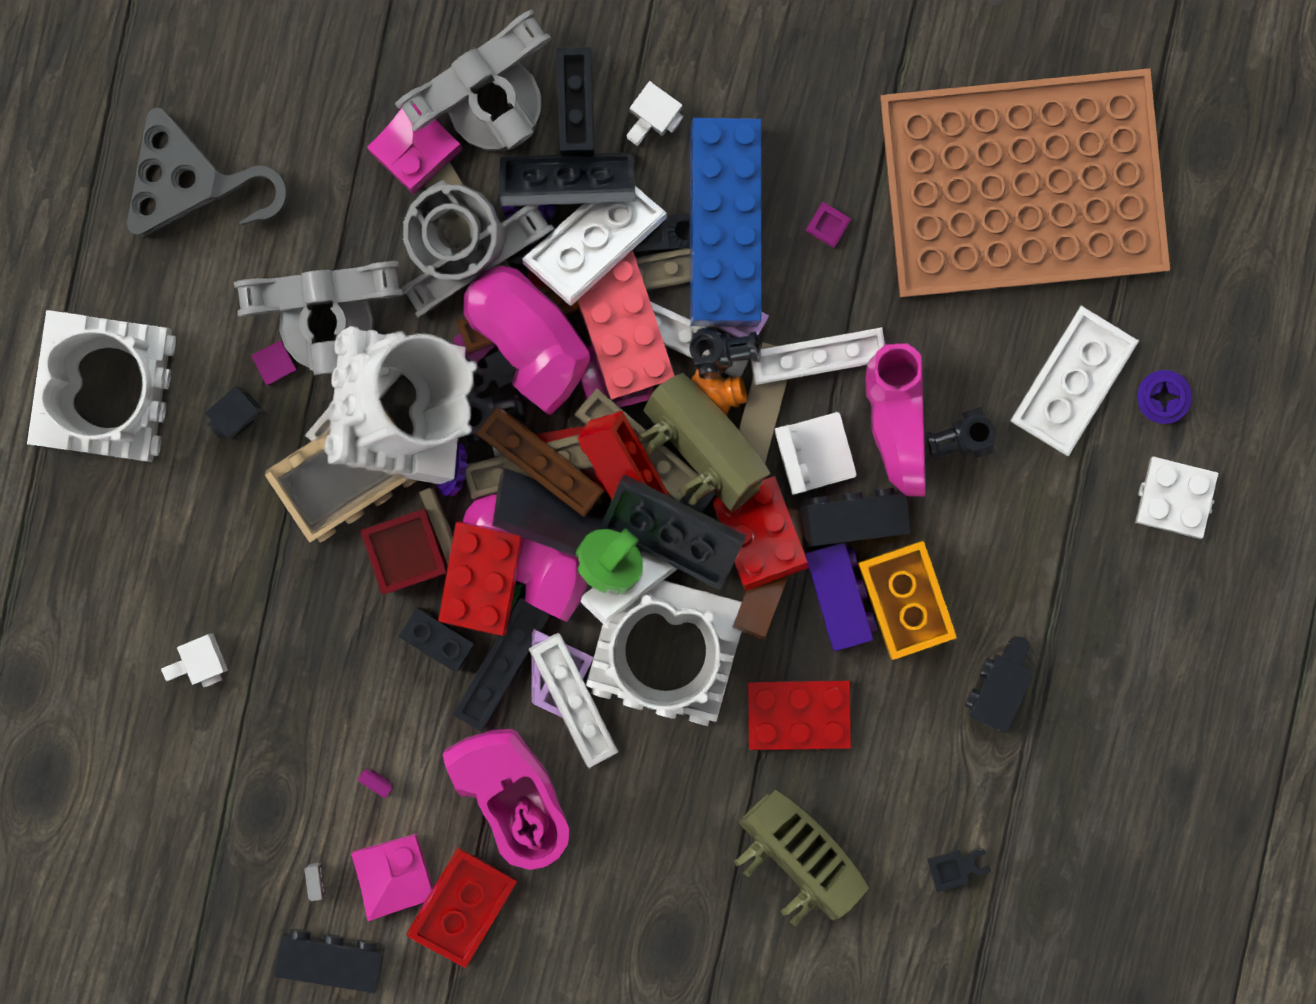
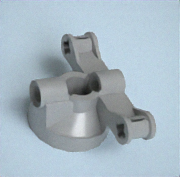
M528 10L518 16L491 40L478 49L474 48L456 59L446 71L428 83L411 90L395 103L398 109L402 108L413 124L411 127L413 132L422 130L445 112H448L457 133L470 145L487 152L511 150L523 144L534 134L542 115V95L534 76L520 64V61L543 47L552 37L549 33L545 34L534 19L535 13L533 10ZM525 27H527L530 30L534 38H532L529 35ZM491 82L506 91L507 103L510 108L513 107L494 122H492L493 117L491 114L484 112L479 107L478 95L476 94L480 88ZM413 104H416V106L422 113L421 115H418V113L413 107Z
M442 180L422 192L410 205L403 222V241L410 259L425 273L400 288L403 290V294H407L416 308L415 315L417 318L433 310L448 297L470 284L484 270L498 267L506 259L554 231L553 225H548L538 210L539 205H527L509 219L500 223L493 205L480 192L467 186L446 184ZM453 211L457 213L455 215L463 217L469 223L471 229V244L459 253L456 250L458 247L447 240L445 226L440 225L438 221Z
M399 261L380 262L363 267L334 271L317 270L304 272L301 275L280 278H257L234 282V288L238 289L240 309L237 311V314L241 317L280 312L279 331L287 351L297 362L313 370L314 375L333 374L334 369L337 367L338 354L335 353V341L316 343L315 339L317 338L314 337L309 328V320L314 313L312 311L313 307L333 303L331 310L337 318V327L334 331L336 336L350 326L357 327L362 331H374L375 319L368 300L403 296V290L399 289L396 270L399 267ZM385 273H386L387 287H386V283H385V275H384Z

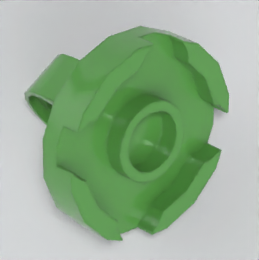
M602 529L588 534L576 551V557L578 556L580 562L578 567L580 575L589 585L600 592L606 593L607 590L619 591L617 594H623L632 589L643 573V559L639 549L635 546L638 539L627 529H624L621 533Z

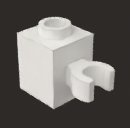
M649 81L629 108L630 112L639 120L627 134V139L638 146L651 128L662 136L667 130L672 133L684 117L680 114L682 104Z
M213 633L177 647L182 660L161 669L166 681L188 673L192 685L201 682L203 688L221 681L220 674L228 671Z

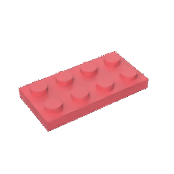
M631 251L577 300L610 400L658 386L674 377L634 252Z

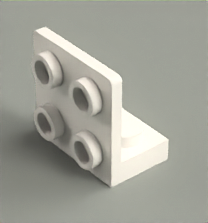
M836 412L774 429L792 495L856 477L857 474L840 413Z

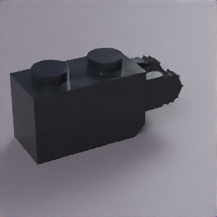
M1023 636L1011 638L1001 656L994 654L992 659L986 658L979 672V676L983 677V680L978 690L972 688L965 702V707L969 708L967 712L969 717L1004 733H1007L1032 679L1029 669L1023 667V663L1028 655L1027 651H1029L1030 647L1029 642Z

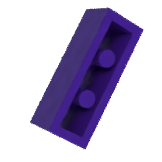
M845 542L804 553L833 651L873 640L871 633L877 631L872 612L865 613L862 600L867 599V594L862 579L856 581L852 568L858 566L853 547L846 548Z

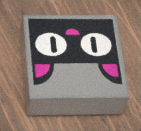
M309 864L304 869L308 899L310 901L322 900L326 896L322 864Z

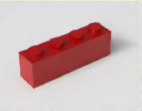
M623 411L588 421L577 439L582 452L587 455L594 467L598 480L603 483L611 497V501L624 474L671 497Z

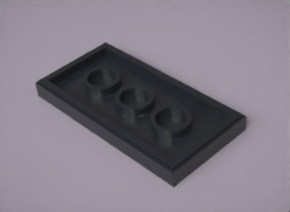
M633 152L500 157L499 206L635 201V155Z
M504 468L500 474L492 526L576 557V551L584 538L595 530H601V524L609 507L596 502L587 515L583 517L535 479Z
M625 474L618 484L600 527L601 530L609 529L620 533L627 529L638 539L635 545L638 549L719 590L724 586L747 537Z

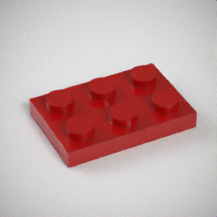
M775 476L762 480L763 484L759 486L761 490L733 513L718 497L712 499L720 523L747 536L735 560V565L745 591L809 568Z
M463 521L456 522L438 621L496 635H506L524 538L500 529Z
M849 680L748 682L749 750L851 749Z
M457 847L407 931V937L466 968L517 883V880Z

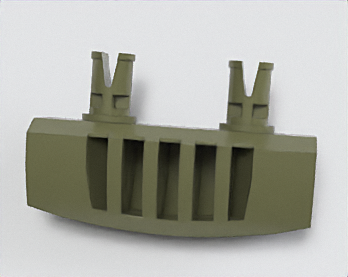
M684 373L678 374L660 384L650 396L644 412L655 425L637 437L641 444L651 441L646 449L647 454H651L669 440L699 474L698 477L681 487L683 497L696 491L689 504H696L700 499L713 491L733 513L761 490L759 486L763 484L762 479L771 474L768 468L732 421Z
M774 790L770 795L766 794L739 820L738 823L754 840V843L734 861L736 866H740L752 858L743 874L750 877L768 857H772L800 887L801 892L781 910V913L785 916L799 908L790 921L792 925L797 926L815 906L819 907L831 920L838 919L845 915L869 889L860 872L832 837L804 810L777 790Z

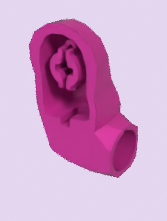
M498 266L484 270L471 281L464 294V316L472 329L496 344L503 356L516 368L512 384L544 412L551 415L568 399L583 377L590 360L588 348L558 305L538 290L517 269Z
M909 344L884 345L870 359L866 367L865 388L866 397L871 403L873 437L881 453L889 481L906 496L926 497L922 356Z
M497 492L476 498L466 510L463 522L499 529L492 526ZM524 538L516 578L517 581L526 585L524 601L568 622L581 603L582 596L588 587V583L578 570L580 565L579 559Z
M514 729L491 730L467 737L444 750L445 766L455 790L461 797L467 796L477 799L483 815L491 825L499 853L510 865L531 870L546 867L559 859L568 845L569 826L559 804L549 773L517 731Z

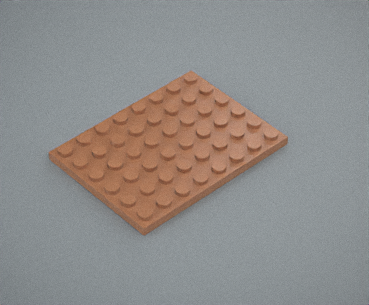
M1150 69L880 95L900 298L1170 271Z

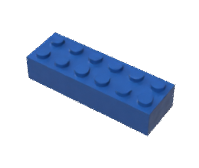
M693 118L690 125V326L758 327L761 322V119Z

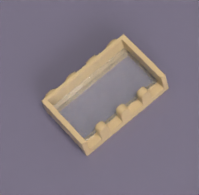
M379 398V402L384 411V414L386 415L388 420L399 430L398 426L396 425V423L394 422V420L392 419V417L390 416V414L388 413V411L386 410L382 401ZM331 429L265 472L266 478L309 543L316 538L319 542L326 540L336 532L334 527L344 520L347 524L354 522L365 514L362 509L374 502L378 506L393 496L391 490L402 484L406 488L418 480L403 478L401 474L392 475L386 474L384 471H369L361 467L352 468L344 464L335 465L328 463L325 443Z

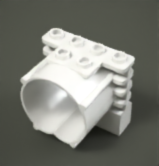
M46 310L27 444L152 462L154 456H158L161 449V436H157L159 422H164L166 414V403L162 402L163 389L169 388L171 380V369H167L168 355L173 356L176 345V336L171 335L172 330L166 327ZM103 348H117L130 353L137 359L143 378L142 396L136 411L125 424L115 428H102L87 422L79 415L74 406L75 396L83 386V379L79 372L80 362L89 353Z
M352 326L342 330L335 341V353L338 354L337 367L334 369L331 379L332 386L335 389L334 399L328 411L331 431L325 443L328 463L335 465L344 464L352 468L361 467L369 471H384L386 474L392 475L401 474L403 478L435 484H442L453 480L457 439L469 434L471 431V427L468 425L470 408L465 396L471 390L473 383L472 372L476 370V364L472 361H466V347L452 345L438 337L424 334L405 337L402 332H397L395 334L383 335L378 334L377 331H362ZM380 367L391 368L402 373L415 387L417 397L409 409V417L414 429L411 437L403 434L388 420L380 405L377 392V379Z
M665 580L661 581L605 625H602L586 686L592 688L591 694L611 699V695L616 694L619 698L624 699L623 705L643 710V706L657 709L656 714L675 719L677 714L684 715L685 713L690 715L689 721L705 726L709 725V721L717 722L741 631L732 628L742 601ZM648 614H660L672 625L686 622L693 623L701 630L704 636L706 657L703 667L696 678L682 688L669 691L650 688L641 683L628 666L625 651L628 635L633 626Z

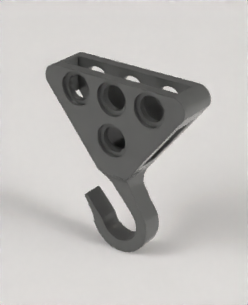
M153 108L148 112L127 227L131 233L139 237H146L214 200L222 199L249 181L259 177L267 178L273 182L276 189L275 199L270 206L259 209L240 221L239 224L243 226L259 220H270L279 215L286 206L288 189L281 175L266 166H253L232 175L221 174L169 113L161 108ZM166 132L168 135L167 145L162 149H155L153 146L154 136L157 133ZM153 165H160L162 168L161 178L156 182H149L147 179L148 169ZM187 171L194 172L195 183L193 186L186 189L182 188L179 182L181 175ZM147 198H153L156 202L155 211L150 215H143L140 210L141 203Z

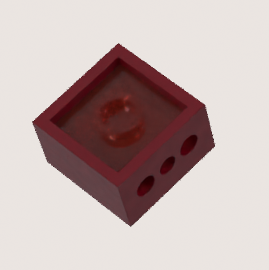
M426 509L360 530L382 595L447 573L448 566Z

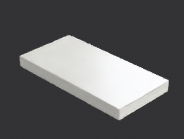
M636 186L635 201L583 203L522 259L523 264L572 306L667 219V214Z
M1080 306L1010 422L1062 454L1069 456L1139 341L1083 306Z

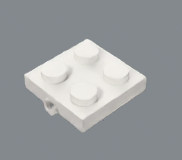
M1151 457L1145 483L1142 482L1139 488L1138 496H1141L1135 523L1202 539L1208 515L1212 513L1211 508L1214 504L1212 498L1218 473Z

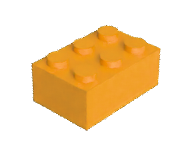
M919 541L858 562L890 659L894 660L957 638L924 541Z

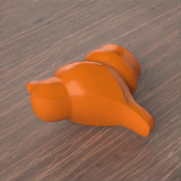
M697 369L691 379L726 416L731 406L739 407L740 404L747 402V392L741 376L735 378L729 376L725 379L719 375L714 379H702L699 377Z

